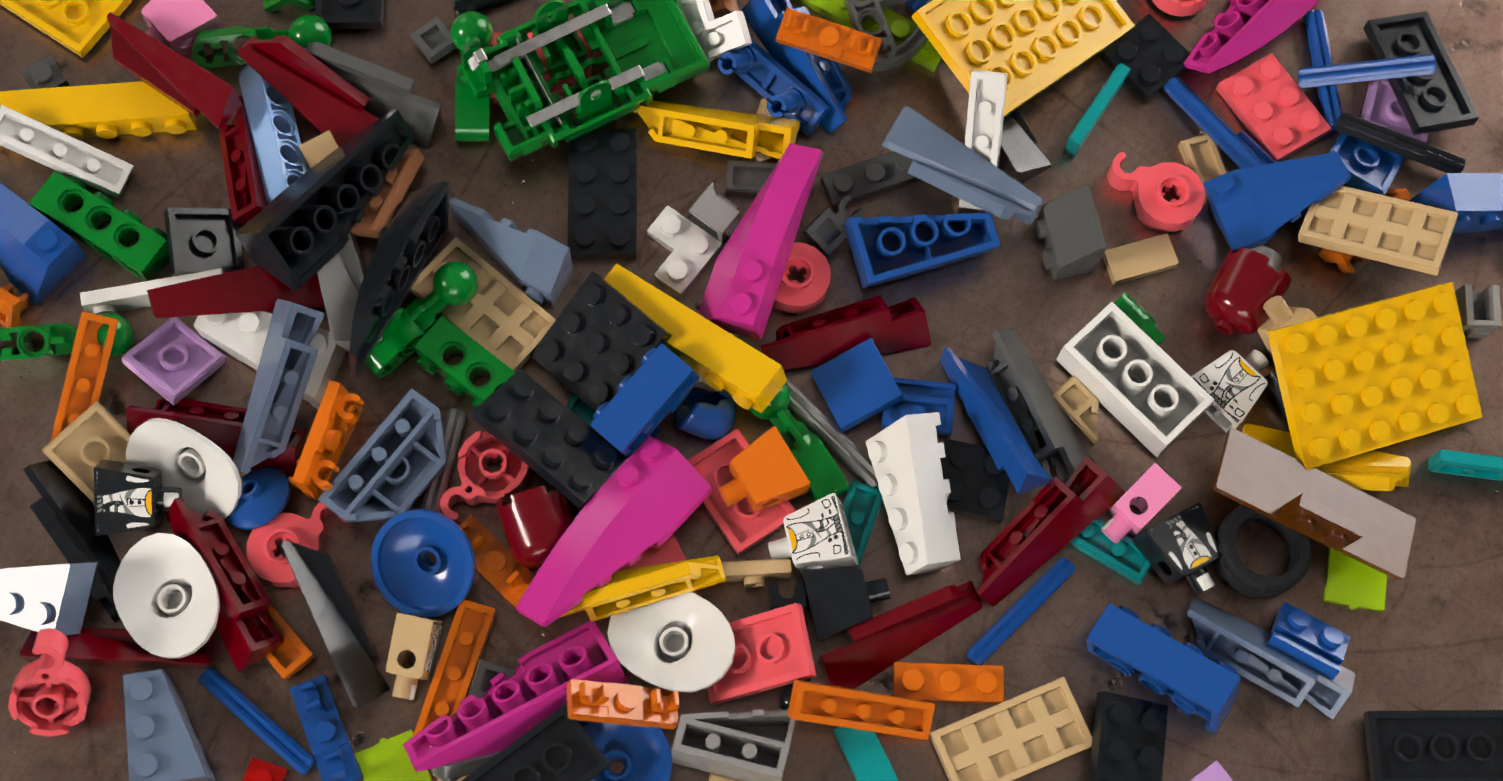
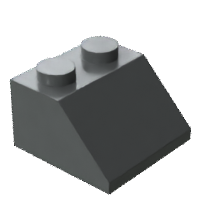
M1089 184L1080 186L1042 206L1037 219L1034 221L1037 238L1043 239L1045 250H1043V262L1045 268L1051 270L1053 280L1093 273L1106 250V244Z

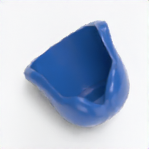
M692 388L674 413L673 423L678 430L709 440H719L731 431L736 420V406L733 399L726 393L714 392L708 394Z

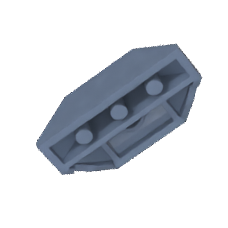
M411 388L331 483L333 485L332 490L324 491L318 500L346 522L390 520L394 516L408 511L447 464L440 409Z

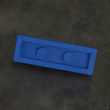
M323 674L289 688L322 781H359L364 779L327 676Z

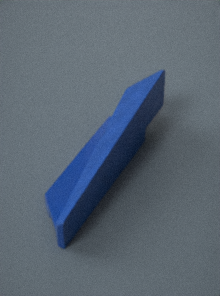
M750 0L741 9L746 22L770 55L831 107L820 124L828 134L835 132L847 121L848 117L844 114L846 104L851 100L853 92L838 63L776 42V36L786 8L793 9L789 0ZM806 6L793 9L810 15Z
M948 347L944 348L940 363L950 382L956 384L955 391L999 471H1006L1018 494L1049 484L1051 478L1033 456L1032 450L987 369L957 357Z

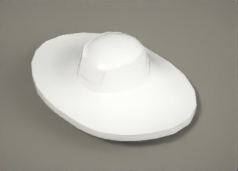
M163 418L147 420L138 426L130 436L126 449V463L160 469L162 472V487H181L184 504L187 508L202 514L210 510L221 515L224 520L237 507L242 494V480L238 468L220 447L205 436L185 425Z
M156 533L144 537L129 549L116 572L113 584L115 608L130 636L143 649L167 659L184 658L195 653L209 640L217 625L220 612L219 589L207 563L190 543L174 534Z
M692 592L610 617L607 631L610 647L619 662L640 679L671 692L692 693L709 688L723 678L733 663L736 651L735 636L723 613L709 601Z

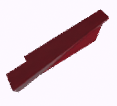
M252 36L238 51V55L319 131L324 133L330 130L339 147L379 120V118L364 110L370 101L369 97L288 36H275L271 40H259L257 36Z
M239 95L238 97L242 105L237 110L231 125L225 124L222 127L219 139L232 220L243 225L248 223L269 203L264 193L243 97Z

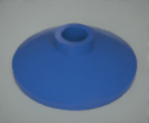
M273 467L259 468L241 477L242 494L237 507L226 519L232 526L242 530L256 529L271 522L282 512L290 498L291 484L284 472Z

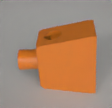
M774 426L730 461L729 471L734 480L719 487L718 490L728 507L746 498L753 511L758 512L808 493L810 481L776 426Z

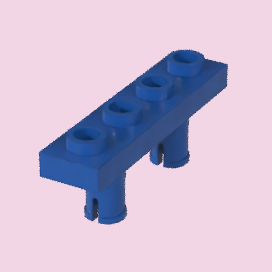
M752 39V44L733 52H726L721 57H718V67L722 73L729 75L735 72L759 94L767 98V110L773 117L785 115L788 119L800 120V129L807 135L815 132L831 108Z

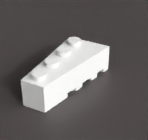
M257 311L197 316L193 326L200 336L211 345L236 360L247 364L257 372L272 314ZM318 328L309 345L319 349L303 396L304 400L311 403L317 409H319L329 380H335L346 352L345 349L334 343L330 331Z
M939 412L905 415L865 441L906 576L940 571L961 560L954 513L948 511L947 500L951 489L949 479L943 480L940 458H944L946 455L944 443H938L936 426L941 425Z

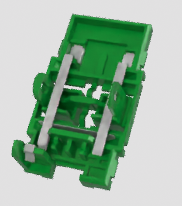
M551 0L537 9L533 20L498 35V45L482 49L479 38L473 37L459 46L462 61L461 69L476 99L493 92L508 119V122L503 125L497 123L494 126V131L510 162L520 158L522 154L526 156L541 149L542 145L544 147L550 144L554 149L559 146V141L562 139L567 143L639 109V105L643 101L646 105L652 103L654 92L659 94L710 68V62L676 0H575L568 4H565L563 0ZM572 14L574 19L569 21L568 15ZM580 29L592 52L600 49L603 56L587 59V50L576 30ZM530 32H532L533 36L531 39H529L527 35ZM607 62L609 68L603 70L607 80H603L599 74L586 79L583 73L584 70L591 65H602ZM548 72L551 79L545 82L542 75ZM573 76L577 84L568 87L567 84L562 85L563 100L558 92L551 94L549 89L555 86L559 80ZM612 90H613V92H614V94H615V96H616L618 102H619L620 105H621L620 107L617 106V104H616L614 98L612 97Z

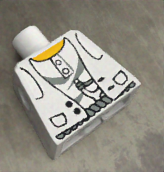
M1253 349L1245 358H1242L1236 351L1230 350L1191 376L1215 399L1204 412L1226 433L1231 428L1236 429L1242 423L1268 385L1267 380L1260 374L1268 365V360L1258 350Z
M835 493L829 494L785 516L783 523L787 537L768 542L772 559L792 558L795 567L801 574L802 570L859 566L844 507Z

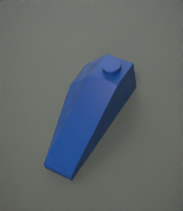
M1333 152L1236 169L1204 182L1203 186L1209 209L1228 245L1236 253L1239 247L1251 249L1269 241L1276 235L1275 231L1286 222L1290 221L1293 223L1300 218V212L1313 202L1320 203L1351 180V174L1338 153Z

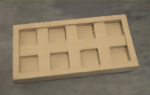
M1341 186L1320 203L1313 202L1310 204L1298 234V242L1438 276L1457 222L1458 212Z
M455 237L421 272L410 291L423 300L433 291L434 275L442 265L458 261L470 266L478 278L476 295L465 305H448L439 315L445 317L509 368L517 372L531 358L530 354L556 319Z
M1065 677L929 734L949 781H1014L1092 747V736Z

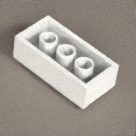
M1113 302L1109 303L1065 344L1056 359L1072 376L1074 375L1093 393L1099 402L1156 457L1177 439L1215 400Z

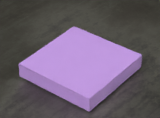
M1388 80L1369 81L1361 118L1427 143L1429 133L1413 134Z
M178 317L169 318L122 356L123 365L172 405H176L226 363L225 355Z

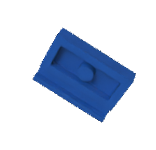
M893 377L905 399L882 411L881 429L887 428L905 415L939 412L941 425L936 426L937 435L951 436L953 432L956 384Z
M1284 602L1277 612L1271 631L1272 635L1267 645L1334 680L1341 671L1340 665L1344 660L1350 636L1307 614L1305 611Z

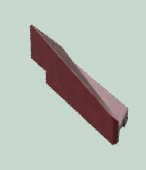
M110 12L107 15L115 62L196 118L202 113L219 130L242 105L235 89L229 83Z
M260 266L147 290L152 313L156 318L272 311L277 299L293 302L308 308L325 307L317 273L299 290L293 291Z
M878 295L782 325L776 331V341L762 344L760 348L764 355L782 365L783 370L824 364L869 338H872L880 354L928 347L931 345V337L925 310L916 297L888 307L882 297Z
M165 398L157 399L156 407L151 409L134 405L128 406L126 408L127 432L132 435L138 426L149 419H169L205 436L220 447L233 461L247 408L182 399L176 405H172ZM292 429L284 453L275 458H267L250 469L256 470L264 467H273L284 472L288 478L289 476L293 477L297 467L296 461L300 459L305 446L307 430Z
M1088 456L1082 460L1065 484L1055 475L1051 482L981 552L980 566L984 570L982 585L977 588L976 593L991 606H996L1114 505L1125 494L1124 490Z
M174 499L166 514L167 520L174 535L190 543L201 554L210 568L219 589L220 612L216 626L238 672L243 671L281 646L284 642L283 637L263 613L268 610L272 602L221 515L210 510L205 514L187 508L183 499Z
M972 581L957 587L955 584L946 586L849 627L845 634L849 644L821 655L818 660L827 684L855 689L892 666L894 662L900 661L982 608V602L976 593L977 591Z
M81 628L80 634L66 635L69 645L65 660L78 667L207 669L213 667L216 669V663L202 648L184 658L167 659L159 657L143 649L134 641L128 631L123 628ZM31 630L19 655L20 658L30 663L41 656V654L35 655L32 652L38 632Z

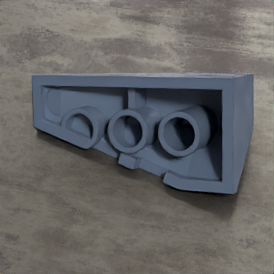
M452 197L449 205L453 217L529 298L537 304L545 302L553 307L574 273L570 248L532 228H529L526 233L521 232L513 221L504 217L500 222H496L486 210Z

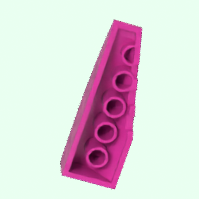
M1228 0L1230 6L1226 12L1218 13L1212 22L1214 29L1211 33H1206L1201 37L1185 60L1184 65L1188 69L1205 73H1212L1230 65L1280 35L1314 7L1319 0Z
M789 144L717 257L698 314L729 333L762 340L823 155L822 150Z
M649 436L579 512L534 576L516 606L517 611L543 627L548 626L583 601V594L596 586L601 588L612 580L611 574L625 564L631 567L642 559L640 554L654 544L659 547L666 542L712 492V487L677 449Z
M590 620L528 652L518 659L520 666L514 669L515 673L507 679L503 673H499L490 680L492 686L484 691L487 692L485 696L477 698L473 694L469 695L460 702L461 706L452 716L442 715L405 742L403 745L415 771L439 768L441 765L501 752L561 706L567 705V683L570 679L628 684L617 657L596 623Z

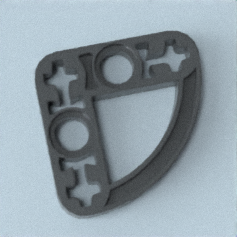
M844 0L854 30L882 39L880 49L882 53H887L886 59H881L880 55H877L873 70L880 72L893 69L915 56L927 43L928 38L918 26L909 38L896 46L883 14V8L911 0H864L863 2L859 0ZM866 19H872L879 24V29L874 32H868L862 28L861 23Z

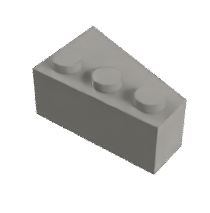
M789 707L787 710L776 711L756 709L752 710V712L744 713L724 711L681 714L671 751L672 763L742 781H781L796 720L787 717Z

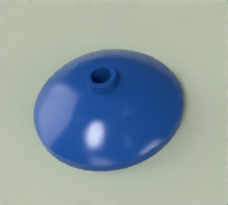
M413 509L394 516L379 530L371 550V569L379 591L392 606L409 615L432 618L453 610L466 598L475 577V557L466 534L452 519L433 510ZM430 552L435 554L437 558L436 563L430 560Z
M578 721L609 764L615 760H619L624 764V768L620 773H612L608 768L592 781L670 780L672 755L668 740L661 728Z

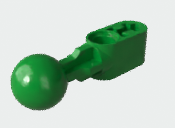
M475 11L464 12L457 16L452 23L450 31L452 42L459 50V46L473 37L479 38L482 49L490 46L494 35L489 19ZM461 63L457 67V79H455V141L489 142V94L476 99L461 69Z
M316 15L300 16L293 21L289 29L273 30L269 26L258 28L235 26L203 30L193 38L192 55L195 62L204 68L246 64L247 62L238 55V50L233 47V43L239 38L249 40L252 36H257L259 40H271L275 36H288L298 45L307 48L310 42H320L330 46L332 33L329 25ZM224 40L227 43L228 53L223 52L222 41ZM209 43L213 49V54L207 55L203 49V44Z
M458 261L442 265L434 275L433 291L423 300H415L406 309H398L382 335L383 340L377 343L365 363L378 379L392 373L416 351L414 346L437 321V315L448 305L462 306L474 298L478 290V278L474 270L467 264Z
M115 313L101 314V316L119 319L109 358L121 356L132 344V327L121 315ZM68 323L1 327L0 340L9 341L17 339V345L6 348L0 346V361L69 355L72 353L78 327L73 328ZM103 324L97 331V340L103 347L109 329L108 324ZM34 332H38L44 337L45 345L42 350L36 349L32 344Z
M784 384L762 414L750 407L749 411L759 419L770 420L776 426L810 481L807 495L812 502L832 493H835L838 497L850 489L844 474L819 437L814 433L810 434L803 422L795 421L787 409L790 403V392L786 384Z

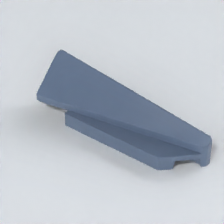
M909 106L902 109L882 144L885 148L913 159L907 172L908 174L999 218L1010 220L1013 216L1031 225L1042 204V198Z
M277 299L233 458L238 471L249 473L251 467L267 458H275L285 452L319 349L309 345L325 313L293 302Z
M1197 597L1192 600L1187 614L1189 618H1192L1197 633L1196 641L1198 647L1206 656L1215 661L1226 662L1238 674L1298 708L1303 700L1306 699L1329 718H1335L1352 693L1355 679L1354 672L1340 666L1341 671L1333 680L1267 645L1272 635L1271 632Z

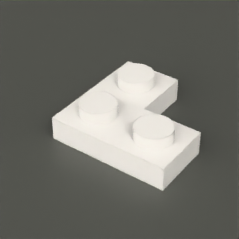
M676 0L709 61L721 57L726 52H733L752 44L743 11H734L714 19L709 0Z
M668 205L647 229V236L671 252L653 275L654 281L682 299L722 249V243Z

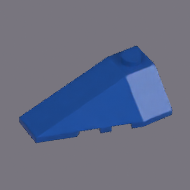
M0 183V266L9 282L15 285V288L21 293H28L29 299L38 305L86 255L70 236Z

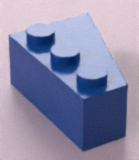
M663 343L657 349L654 347L644 355L641 360L642 366L633 376L628 375L621 381L617 388L618 393L610 402H604L599 406L593 415L594 420L590 424L628 458L649 436L655 439L662 431L657 427L669 412L675 413L700 379L698 374Z

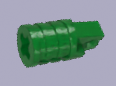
M1125 292L1114 302L1158 346L1165 340L1166 337L1155 326L1157 322L1149 313L1144 311L1142 306L1137 304L1135 299L1130 297L1128 292Z

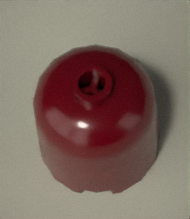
M1239 247L1235 253L1230 249L1204 298L1205 310L1215 322L1214 327L1226 335H1233V333L1252 334L1257 332L1258 328L1269 317L1263 309L1264 303L1274 296H1282L1283 298L1290 287L1291 277L1288 272L1282 268L1278 273L1267 265L1270 258L1254 250Z
M545 486L511 495L512 503L508 505L504 500L496 502L511 555L517 564L528 569L540 568L558 540L574 520L570 501L558 490L547 493Z

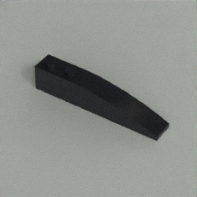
M398 109L392 110L330 153L281 192L235 233L254 263L293 291H297L344 248L350 239L347 235L355 223H360L366 214L364 209L372 197H377L383 188L381 183L389 171H394L415 138Z
M441 181L411 192L404 204L399 203L397 205L389 227H383L377 240V248L366 269L354 311L349 350L351 376H358L448 230L450 183Z

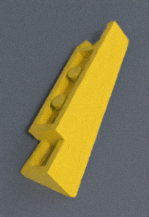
M643 101L640 103L639 109L633 111V113H638L648 126V133L655 142L750 159L755 156V152H759L780 160L789 144H795L801 122L794 119L652 101L648 105Z
M1249 423L1243 425V433L1296 459L1290 432ZM1372 450L1315 468L1358 490L1392 491L1395 489V486H1409L1411 461L1408 457Z
M716 555L616 571L611 574V581L601 588L596 586L583 594V601L559 618L586 610L591 622L727 581L721 559Z

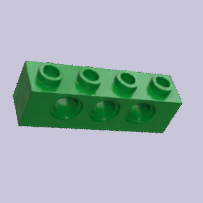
M54 171L29 204L62 231L143 281L155 280L170 260L167 234L154 225L150 229L142 225V219L126 208L122 212L113 207L114 202L101 192L97 191L93 195L85 190L87 186L75 176L69 175L66 178ZM78 204H83L81 209H79L76 212H71L73 207H75ZM111 221L108 227L99 230L102 223ZM139 238L135 245L126 247L131 239Z
M443 316L434 323L414 346L419 358L417 360L418 364L432 375L438 372L446 379L444 384L455 394L460 396L464 393L473 400L471 405L474 408L478 407L516 373ZM452 355L463 356L462 361L457 365L446 364L447 359ZM480 375L490 377V381L484 386L478 387L472 384L474 379Z

